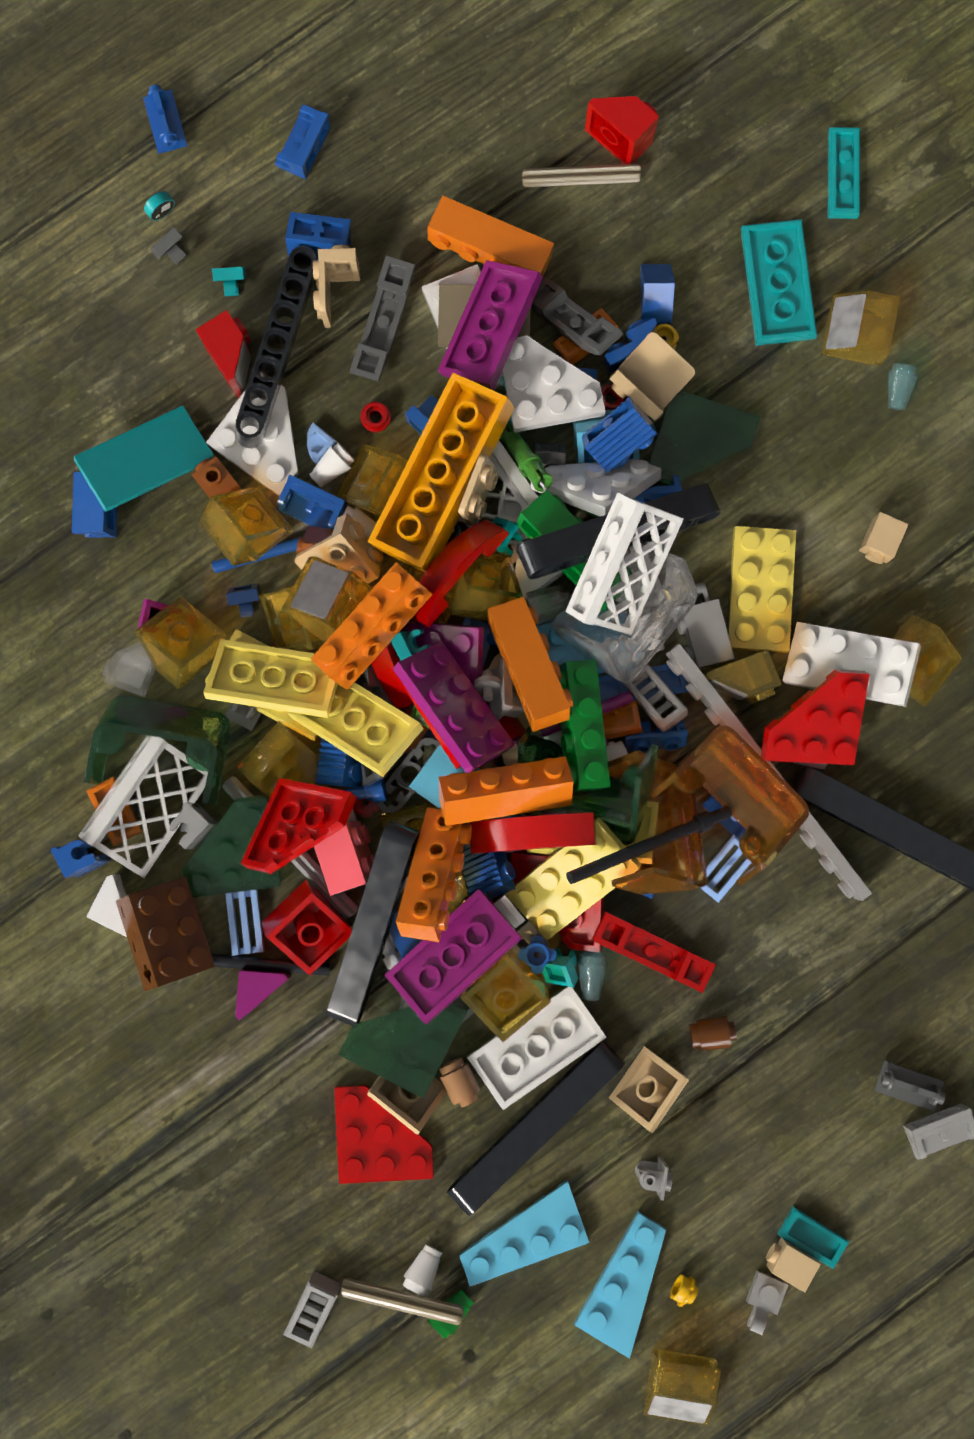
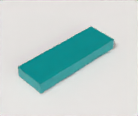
M830 127L828 130V218L858 219L860 215V128Z

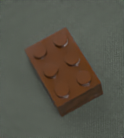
M186 877L132 893L116 900L144 991L215 967Z

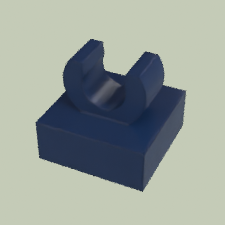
M259 583L228 589L226 593L228 606L239 604L241 618L254 616L253 601H258L261 597Z

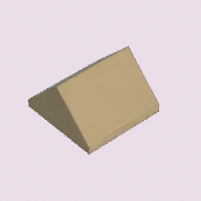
M644 1046L609 1099L649 1132L653 1133L689 1079L678 1069Z
M400 1050L371 1086L367 1095L418 1135L447 1091L440 1081Z

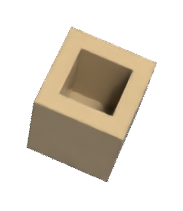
M879 512L872 519L859 551L866 554L865 558L874 563H888L895 557L909 524Z
M782 1237L778 1244L774 1243L770 1247L766 1256L768 1261L766 1266L772 1274L804 1293L821 1265L816 1258Z

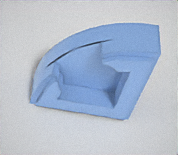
M313 422L307 434V449L311 459L317 465L330 446L334 447L337 441Z

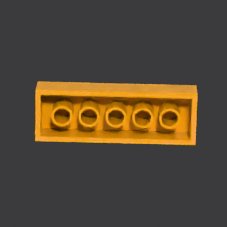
M452 373L367 541L376 549L426 572L430 564L445 548L461 516L458 513L459 506L480 454L490 458L515 409L508 397Z

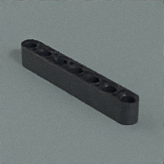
M307 246L295 247L289 254L235 424L236 437L241 446L245 448H256L264 440L314 283L313 260H316V255ZM302 262L308 264L309 267L299 268L296 265ZM296 289L301 293L299 295H290L287 292ZM283 316H288L292 319V321L288 323H283L278 319ZM274 343H279L283 345L284 348H282L281 350H273L269 346ZM267 370L275 373L271 378H264L260 374ZM256 398H262L266 401L262 406H255L251 402ZM246 426H254L258 429L254 434H246L242 431Z
M707 483L644 502L683 518L678 532L709 522L721 514V510ZM645 511L643 512V515L639 521L637 528L647 523ZM607 515L532 538L520 544L516 551L528 578L537 579L587 562ZM669 520L657 526L659 536L666 532L670 523ZM650 531L639 537L641 544L652 541ZM630 542L628 548L633 547L632 542Z
M806 765L802 766L791 788L801 801L974 891V852L822 772Z
M391 820L387 822L328 1006L327 1017L353 1027H357L362 1018L420 835L418 830Z
M604 1040L595 1045L449 1187L446 1193L468 1216L472 1215L623 1068L625 1062Z

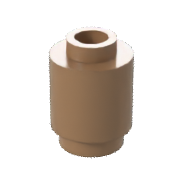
M462 1057L456 1058L439 1068L442 1074L440 1079L453 1105L459 1103L461 1107H465L478 1100L476 1094L481 1089L469 1064L464 1063Z

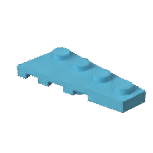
M565 1180L552 1192L542 1196L533 1205L521 1213H517L508 1219V1222L496 1230H492L460 1252L459 1256L470 1286L589 1243L568 1180Z
M639 1211L634 1216L574 1321L576 1327L629 1359L666 1233L664 1226Z

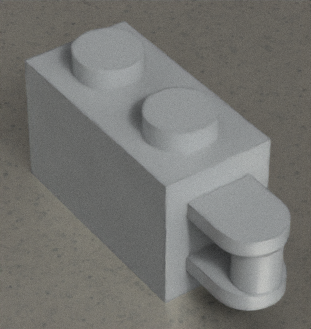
M704 582L682 587L686 607L679 611L680 617H676L679 634H685L688 646L684 647V650L700 670L731 662L735 658L719 599L710 601ZM701 596L702 603L693 605L692 598Z

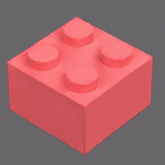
M360 821L347 822L345 827L314 846L330 896L367 884L375 855H371L368 843L371 842L369 831L365 825H361Z

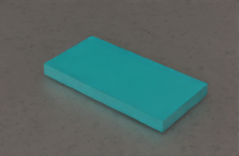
M802 219L742 225L740 230L755 346L816 339L817 330Z
M180 406L75 455L74 462L102 508L107 512L194 470L200 462L207 458L211 460L214 458V455L184 406Z

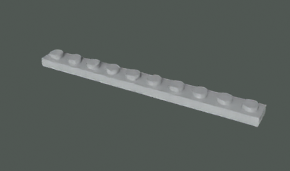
M678 644L665 653L669 658L666 661L669 668L675 675L679 676L681 674L688 683L685 687L689 694L696 701L701 699L708 708L704 712L714 725H721L726 732L724 735L726 742L732 749H739L745 757L742 761L746 768L753 775L758 773L765 782L761 785L772 800L778 799L784 807L781 809V813L792 825L794 823L798 825L802 831L800 837L810 849L815 847L822 856L819 862L829 874L835 873L841 881L838 883V887L849 899L853 897L860 901L872 894L771 761H764L761 758V748L684 648Z

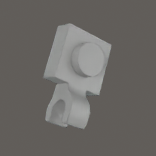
M756 1270L746 1298V1302L753 1305L747 1326L750 1327L751 1331L762 1335L766 1327L768 1312L778 1315L788 1284Z

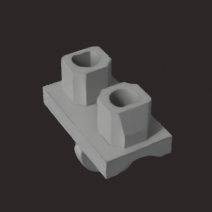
M503 658L500 659V665L497 668L483 671V676L475 679L474 687L483 696V700L488 702V707L498 721L504 715L517 718L524 711L519 697L513 695V692H517Z

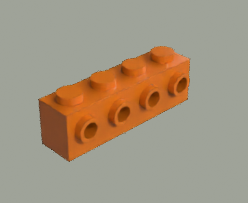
M443 195L428 225V241H431L435 247L441 250L449 249L459 253L461 258L469 262L477 261L485 264L486 260L537 271L543 277L553 254L554 243Z
M396 562L312 656L311 660L330 679L348 690L433 594Z
M523 596L488 608V624L532 731L535 732L569 720L573 700L567 688L562 689L559 682L562 676L557 662H551L547 652L550 651L546 635L544 633L539 634L536 627L538 617L534 607H528Z
M566 756L546 758L528 763H515L503 767L484 768L468 774L466 772L452 773L447 776L438 777L439 802L445 826L572 805L573 778Z
M427 807L396 918V924L402 937L439 942L442 930L446 931L449 925L450 914L447 910L449 902L454 901L456 897L457 883L455 879L457 872L461 873L463 870L464 853L462 852L464 844H469L472 828L467 823L445 826L441 809Z

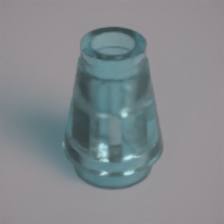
M899 363L892 364L891 371H888V408L906 410L919 376L916 374V366Z
M584 952L580 954L577 967L582 999H600L608 963L605 961V955L602 953Z

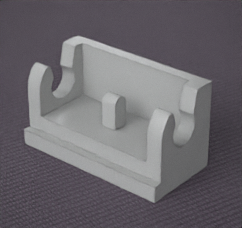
M185 802L182 806L184 809L171 822L169 830H176L178 825L182 823L180 831H185L187 834L183 835L179 844L184 849H197L220 824L199 804Z
M962 1103L903 1125L917 1160L926 1158V1155L968 1139H974L972 1111Z

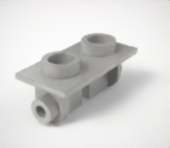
M658 1155L657 1162L643 1160L637 1163L635 1173L641 1186L646 1190L656 1191L660 1200H664L665 1191L670 1192L673 1173L669 1171V1166H667L663 1157Z

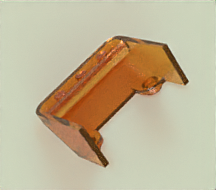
M725 725L718 726L649 794L654 799L672 783L685 793H693L703 786L722 806L727 805L730 807L732 816L746 829L740 836L739 847L743 855L751 862L736 880L739 886L768 867L809 816V809L804 799L734 729Z
M635 751L608 761L609 776L617 778L616 790L620 799L659 802L656 835L692 820L694 815L698 814L694 783L686 769L641 751ZM692 833L654 849L652 864L641 863L640 869L635 873L611 880L612 887L640 895L690 891L704 887L707 882V872L701 833Z

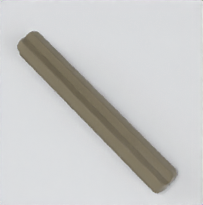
M639 164L529 168L522 171L524 187L639 182L641 178Z
M345 1278L341 1286V1294L345 1298L454 1325H460L463 1319L464 1310L461 1305L351 1278Z

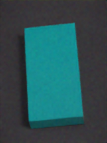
M794 1206L790 1209L777 1232L780 1237L832 1269L835 1268L849 1243L848 1239Z

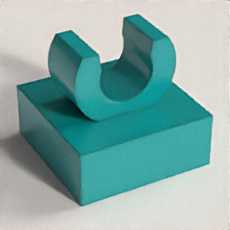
M246 267L212 269L213 281H223L225 296L239 295L237 280L247 279Z
M495 517L492 523L507 530L509 533L495 551L513 555L514 552L508 548L511 538L520 542L523 539L516 532L518 526L510 520Z
M423 629L413 630L412 632H400L392 639L391 642L400 661L431 647L430 644L422 647L416 644V638L424 633Z
M556 948L555 960L549 961L544 966L542 972L545 982L574 988L578 980L575 970L577 965L575 952L570 951L568 956H562L561 950Z

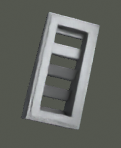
M648 663L623 682L628 691L662 732H668L688 715L684 704ZM649 677L652 681L639 691L636 687ZM657 687L659 691L647 700L645 696ZM665 697L668 701L655 710L653 706ZM673 707L675 710L663 719L661 716Z
M313 1271L283 1335L312 1348L338 1296L341 1284ZM308 1298H309V1299H311V1300H313V1301H315V1302H317V1303H320V1304L324 1305V1307L322 1308V1307H320V1306H318V1305H316V1304H313V1303H311V1302H309V1301H307V1300H308ZM302 1311H305V1312H307V1313H309V1314H311V1315L317 1317L318 1320H316V1319H314V1318H311V1317H309V1316H307V1315H305V1314H303V1313H301V1312H302ZM299 1322L312 1328L313 1331L309 1332L295 1324Z

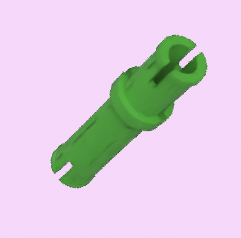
M507 423L506 426L510 432L504 429L500 440L518 463L520 473L524 477L529 478L535 490L544 491L540 482H542L546 490L549 489L553 479L544 469L542 459L531 451L518 432L514 433L512 424Z

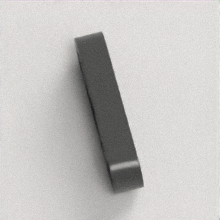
M424 736L416 749L412 748L385 782L387 793H392L397 787V783L392 782L394 779L403 788L396 797L398 803L393 801L390 804H387L385 801L378 802L377 804L381 810L387 813L399 811L415 792L409 787L412 782H407L403 779L402 769L406 766H413L420 772L423 765L411 757L415 755L419 760L425 750L422 747L423 744L426 746L434 744L436 750L440 743L435 736ZM431 754L425 759V761H424V763H423L424 765L427 763V761L429 760V758L432 756Z

